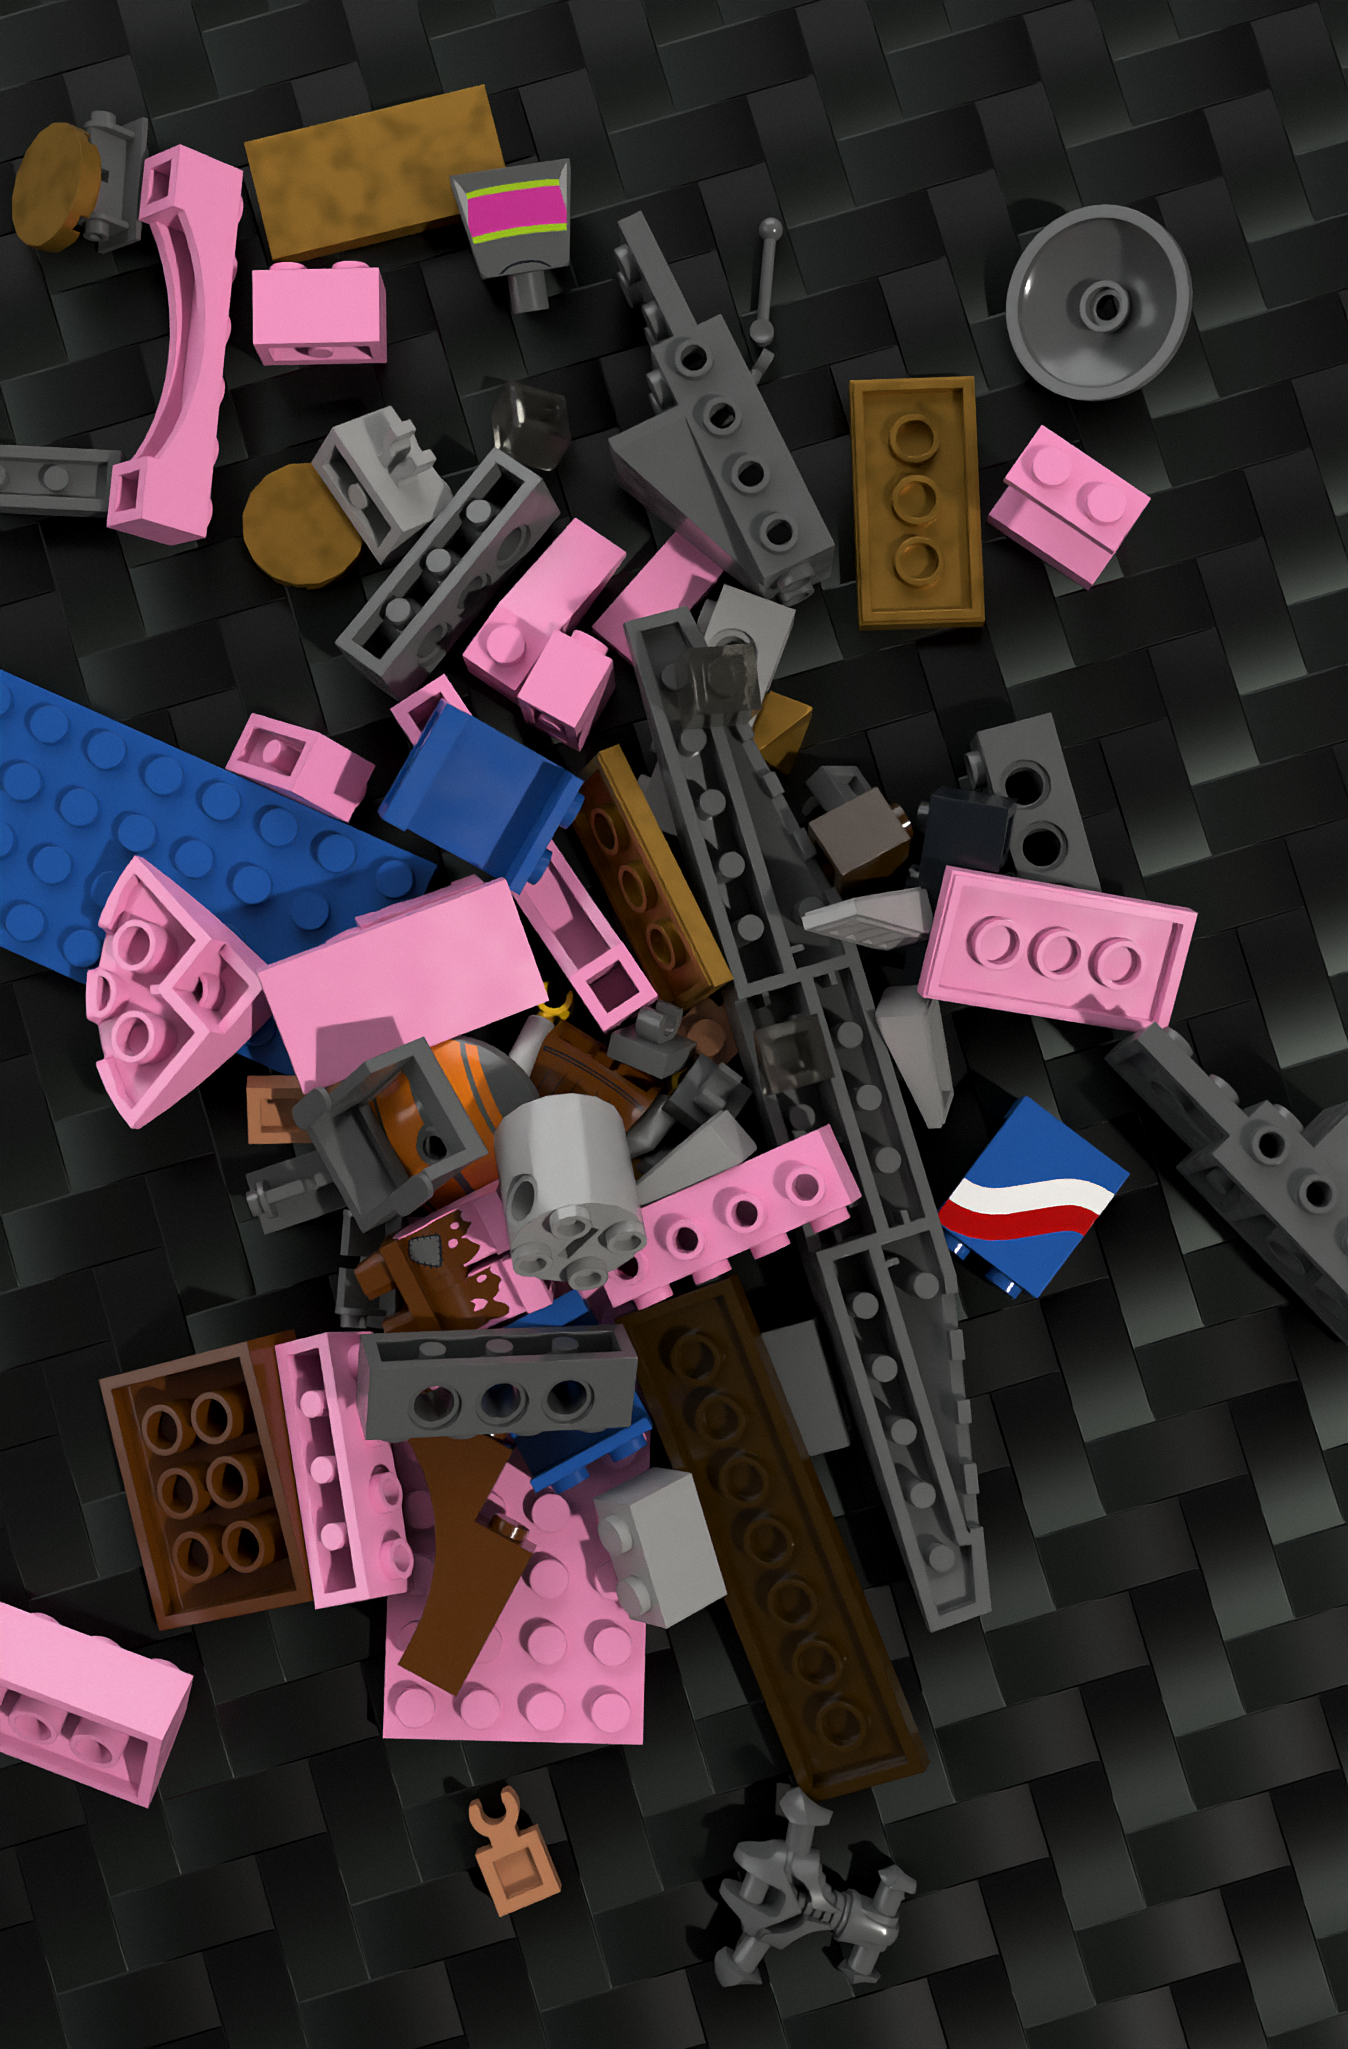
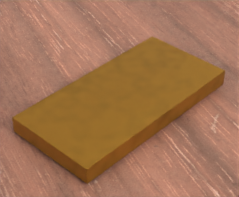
M484 84L244 142L274 264L281 262L297 263L461 223L462 220L451 190L450 176L505 168Z
M974 376L850 380L848 393L858 631L982 627L985 622Z
M618 744L600 751L577 775L584 781L578 792L584 795L585 798L572 825L651 986L658 995V1000L681 1007L684 1013L734 978Z

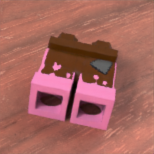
M499 1179L419 1219L407 1227L388 1234L380 1248L360 1262L354 1270L355 1276L369 1300L398 1287L408 1306L384 1318L382 1322L384 1333L487 1329L525 1311L530 1314L551 1305L557 1289L553 1280L539 1279L534 1276L524 1277L516 1274L513 1270Z

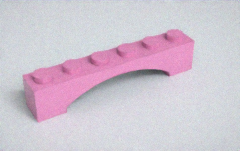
M181 144L145 159L139 220L150 225L163 265L169 304V356L161 399L144 441L131 460L113 465L106 526L170 546L206 538L207 526L212 517L213 505L210 494L213 466L219 453V443L216 435L219 406L225 393V381L222 376L225 346L231 333L229 307L231 287L237 273V259L235 257L237 228L243 213V199L241 197L243 171Z
M445 674L390 709L413 746L441 698L471 715ZM551 839L547 849L552 851V858L541 879L535 885L527 882L520 895L511 890L510 892L607 1037L637 1017L641 1007H652L658 1001V995Z

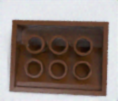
M294 1329L99 1380L159 1631L314 1600L275 1345L297 1340Z

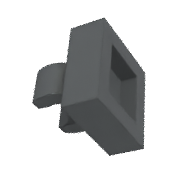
M821 766L805 782L814 796L805 802L802 813L805 817H819L823 813H828L872 788L857 766Z
M658 1000L655 1009L647 1006L641 1007L636 1023L612 1032L606 1056L663 1079L691 1066L697 1042L676 1034L682 1021L683 1008L663 1000Z
M701 1053L691 1064L661 1109L694 1133L720 1110L724 1112L727 1109L735 1119L753 1091L742 1084L741 1080L743 1077L726 1064L721 1062L717 1065Z

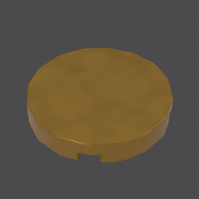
M66 122L52 123L34 139L27 149L17 172L12 195V219L17 236L27 246L48 253H59L78 239L80 232L73 230V228L77 225L80 216L89 219L96 207L101 186V157L97 145L88 141L91 135L85 130Z
M312 463L288 464L266 475L250 493L242 515L244 541L256 565L276 583L288 587H306L307 590L323 589L344 579L361 561L366 548L365 541Z

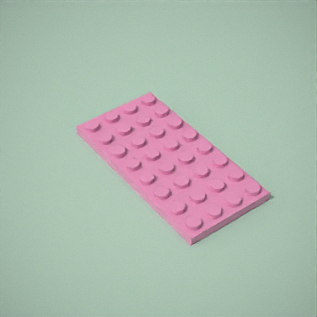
M407 1217L410 1225L423 1217ZM554 1281L557 1287L554 1299L573 1290L569 1286L568 1281ZM603 1285L592 1290L582 1291L600 1325L615 1324L614 1319L619 1315L637 1308L633 1300L613 1308ZM405 1300L403 1302L401 1310L408 1307ZM525 1311L487 1329L504 1328L528 1313ZM636 1377L635 1390L651 1418V1412ZM651 1429L643 1433L648 1443L646 1446L615 1463L612 1462L607 1453L587 1464L585 1467L590 1476L558 1495H555L551 1486L535 1493L529 1482L532 1474L517 1446L515 1447L480 1514L491 1520L494 1513L499 1512L518 1521L530 1530L526 1539L537 1546L457 1697L398 1665L422 1617L429 1595L434 1571L436 1537L431 1496L416 1455L408 1441L392 1443L396 1476L403 1492L401 1507L407 1543L413 1554L412 1574L415 1591L387 1596L383 1738L643 1745L646 1623L629 1619L628 1613L623 1609L616 1593L618 1580L610 1553L605 1549L599 1538V1517L593 1498L650 1469ZM508 1433L505 1438L514 1442L510 1433Z

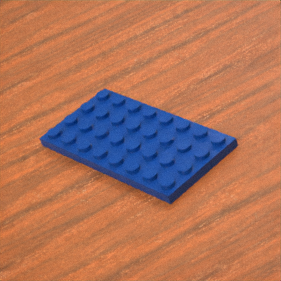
M0 669L1 947L86 985L88 970L99 967L102 947L106 937V932L98 926L99 919L119 877L135 855L143 857L207 908L267 965L325 944L327 940L345 930L357 927L355 920L357 916L376 912L393 904L429 893L440 869L437 864ZM272 1015L236 1053L284 1075H296Z

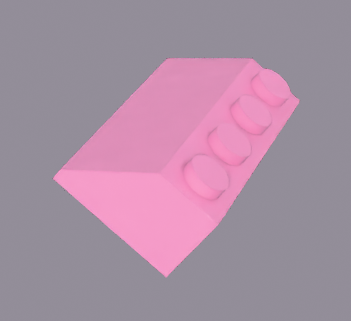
M0 1602V1752L148 1808L185 1715L194 1676L181 1671L169 1661L163 1659L151 1660L120 1648L117 1643L103 1636L91 1637L60 1625L54 1618L46 1614L28 1613Z

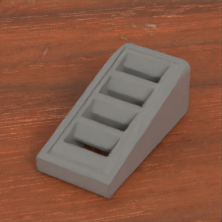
M921 887L852 898L806 912V916L801 917L804 930L886 951L929 940L934 920L927 890L921 889Z
M918 985L888 987L884 990L876 1009V1022L928 1128H942L951 1106L954 1090L939 1001L922 997L917 992Z
M727 1109L724 1112L720 1110L636 1181L640 1207L643 1208L738 1166L757 1150L755 1142Z

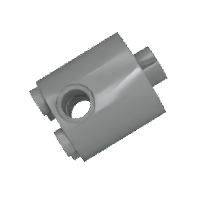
M568 1093L544 1096L522 1104L502 1119L494 1132V1154L513 1270L516 1274L524 1277L534 1276L544 1280L568 1281L571 1288L580 1291L601 1287L608 1280V1272L615 1270L633 1258L636 1252L642 1250L647 1244L622 1117L613 1105L598 1097Z

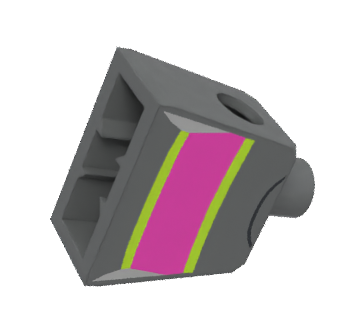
M569 158L450 176L451 190L481 279L488 280L507 277L513 314L550 309L544 271L566 268L569 266L571 166Z

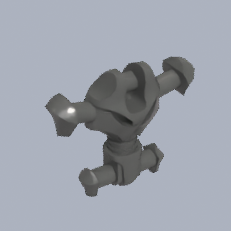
M797 1786L787 1791L779 1800L781 1809L789 1820L786 1839L738 1843L733 1856L735 1861L747 1871L745 1879L742 1883L726 1878L721 1883L719 1892L729 1907L741 1919V1928L746 1933L736 1950L725 1946L716 1953L714 1972L723 1987L741 1984L762 1985L757 1965L770 1946L782 1950L798 1938L820 1930H830L833 1938L837 1941L854 1944L850 1956L838 1965V1968L845 1974L851 1985L862 1982L877 1983L881 1975L874 1968L879 1953L885 1951L887 1946L893 1944L899 1934V1913L897 1910L905 1892L910 1894L916 1893L917 1881L906 1875L896 1864L878 1871L881 1882L874 1899L861 1895L858 1891L850 1888L846 1892L843 1891L841 1893L837 1890L831 1891L832 1887L826 1883V1875L822 1872L820 1850L811 1847L815 1826L829 1824L833 1811L819 1806L810 1800L802 1789Z

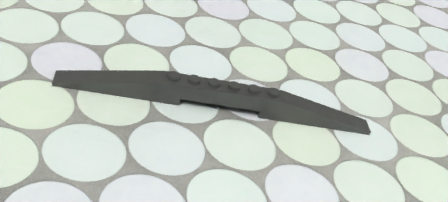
M683 606L627 621L623 624L691 890L734 978L719 990L749 1089L753 1091L751 1095L768 1151L830 1124L862 1195L855 1202L846 1206L850 1218L817 1233L813 1232L809 1222L792 1229L822 1328L926 1628L932 1633L992 1611L983 1527L979 1525L976 1494H979L977 1465L972 1461L969 1423H972L970 1400L966 1399L962 1366V1360H965L963 1331L958 1328L955 1293H958L957 1275L888 1048L876 1022V1009L857 946L851 942L804 930L801 917L806 916V912L839 903L843 900L836 887H831L815 857L818 854L804 827L800 828L783 796L785 791L774 771L771 772L753 739L755 734L742 709L738 711L723 683L726 679L688 607Z

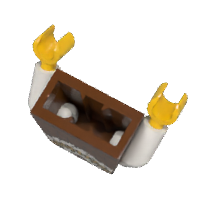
M546 981L543 984L547 995H549L552 987L551 981ZM571 990L567 994L566 1002L559 1008H549L544 1003L537 1005V1015L528 1017L509 1053V1057L528 1075L538 1090L540 1097L568 1093L598 1097L613 1105L622 1117L631 1159L653 1150L677 1122V1120L663 1111L661 1107L677 1086L679 1076L688 1067L670 1075L667 1080L668 1094H659L665 1086L664 1082L646 1072L606 1056L607 1046L565 1021L571 1016L575 1006Z

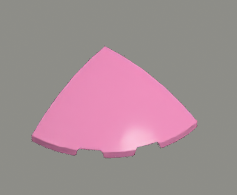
M135 855L119 877L98 922V926L106 932V937L102 947L99 967L87 972L86 1015L87 1019L97 1024L99 1028L104 1059L97 1061L96 1066L105 1089L116 1109L130 1128L140 1129L207 1079L234 1055L273 1014L256 973V969L267 966V964L234 932L184 889L143 857Z

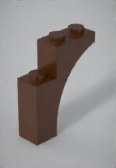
M429 1387L420 1393L431 1392L437 1389V1387ZM508 1433L480 1434L469 1439H453L447 1436L410 1438L407 1440L423 1470L430 1492L435 1519L436 1547L434 1571L423 1614L398 1665L457 1697L537 1546L526 1539L530 1530L518 1521L499 1512H495L491 1520L480 1514L516 1447L514 1442L505 1438Z

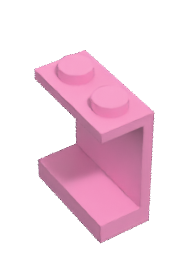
M1041 425L1006 475L1003 482L1009 486L989 513L986 522L1089 591L1151 498Z

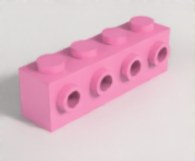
M830 1124L641 1208L647 1244L642 1250L636 1252L633 1258L615 1270L608 1272V1280L603 1285L613 1308L633 1300L637 1310L644 1309L674 1295L669 1283L691 1274L695 1284H701L731 1270L732 1268L727 1258L750 1248L754 1259H758L791 1244L786 1232L809 1222L813 1232L817 1233L850 1218L846 1206L855 1202L862 1195Z
M373 1331L325 1332L275 1345L315 1609L415 1591L412 1574L413 1554L407 1543L401 1507L403 1492L396 1476L392 1445L390 1442L382 1440H365L356 1406L360 1334H373Z

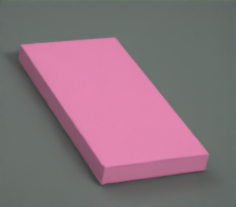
M946 865L917 992L924 998L1137 1032L1153 1022H1156L1163 1029L1168 1027L1198 913L1186 907Z
M503 877L256 969L304 1095L319 1086L325 1088L343 1081L363 1062L423 1036L429 1046H433L549 1001L508 883Z

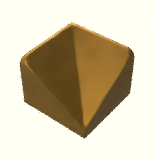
M772 691L769 694H765L752 728L755 734L753 739L769 770L780 775H788L810 722L813 708Z

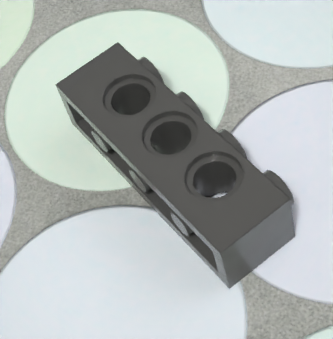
M494 447L335 641L336 646L358 673L399 703L417 691L560 515L561 512L544 480L498 448Z
M1051 712L977 732L970 743L971 752L964 753L965 767L973 790L982 788L983 793L1008 797L1005 783L1006 779L1013 776L1027 778L1032 782L1036 790V800L1034 803L1029 805L1017 804L1008 862L1004 865L1006 873L999 875L1102 893ZM1038 836L1048 841L1053 850L1052 863L1048 866H1036L1030 863L1023 853V841L1025 838Z
M623 1324L360 1334L356 1406L365 1440H382L390 1443H399L410 1438L447 1436L453 1439H469L480 1434L499 1433L533 1436L542 1431L580 1430L596 1433L607 1428L631 1427L638 1356ZM569 1380L567 1383L561 1386L554 1387L556 1384L560 1382ZM505 1383L499 1388L488 1390L496 1384ZM439 1386L431 1392L420 1393L429 1387Z

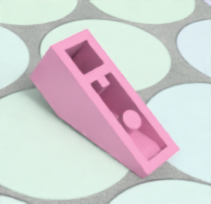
M574 518L499 602L462 654L468 671L520 707L517 696L554 630L557 629L568 636L571 635L627 556L626 552L577 518Z

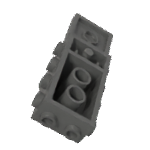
M639 211L618 221L621 246L613 249L620 268V271L616 274L622 291L631 308L642 305L641 310L648 325L644 328V333L651 348L653 371L646 374V379L652 393L648 394L656 416L608 439L615 477L623 490L754 595L775 603L778 602V604L786 607L793 606L814 593L812 585L831 577L835 543L722 315L719 314L697 325L642 211Z
M1153 1022L1120 1041L1104 1057L1105 1061L1192 1149L1175 1168L1348 1346V1101L1324 1109L1304 1129L1300 1121L1289 1110L1278 1104L1272 1105L1268 1100L1241 1110L1237 1106L1240 1102L1239 1097L1232 1087L1216 1075L1211 1074L1208 1076L1190 1058L1193 1055V1050L1188 1042L1169 1027L1162 1029L1156 1022Z

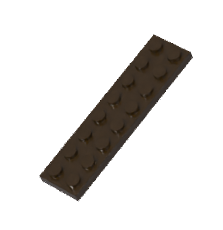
M737 1273L675 1294L644 1309L637 1310L636 1308L622 1313L614 1319L615 1324H623L638 1356L636 1377L673 1470L692 1474L727 1591V1595L723 1597L798 1786L810 1800L819 1802L925 1772L931 1761Z

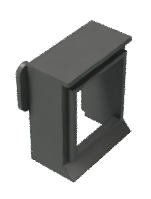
M424 1036L363 1062L331 1093H328L320 1086L312 1089L292 1109L294 1122L301 1130H306L363 1234L397 1217L411 1214L433 1196L434 1191L465 1167L489 1153ZM403 1073H405L450 1154V1157L423 1169L411 1178L369 1105L374 1098Z

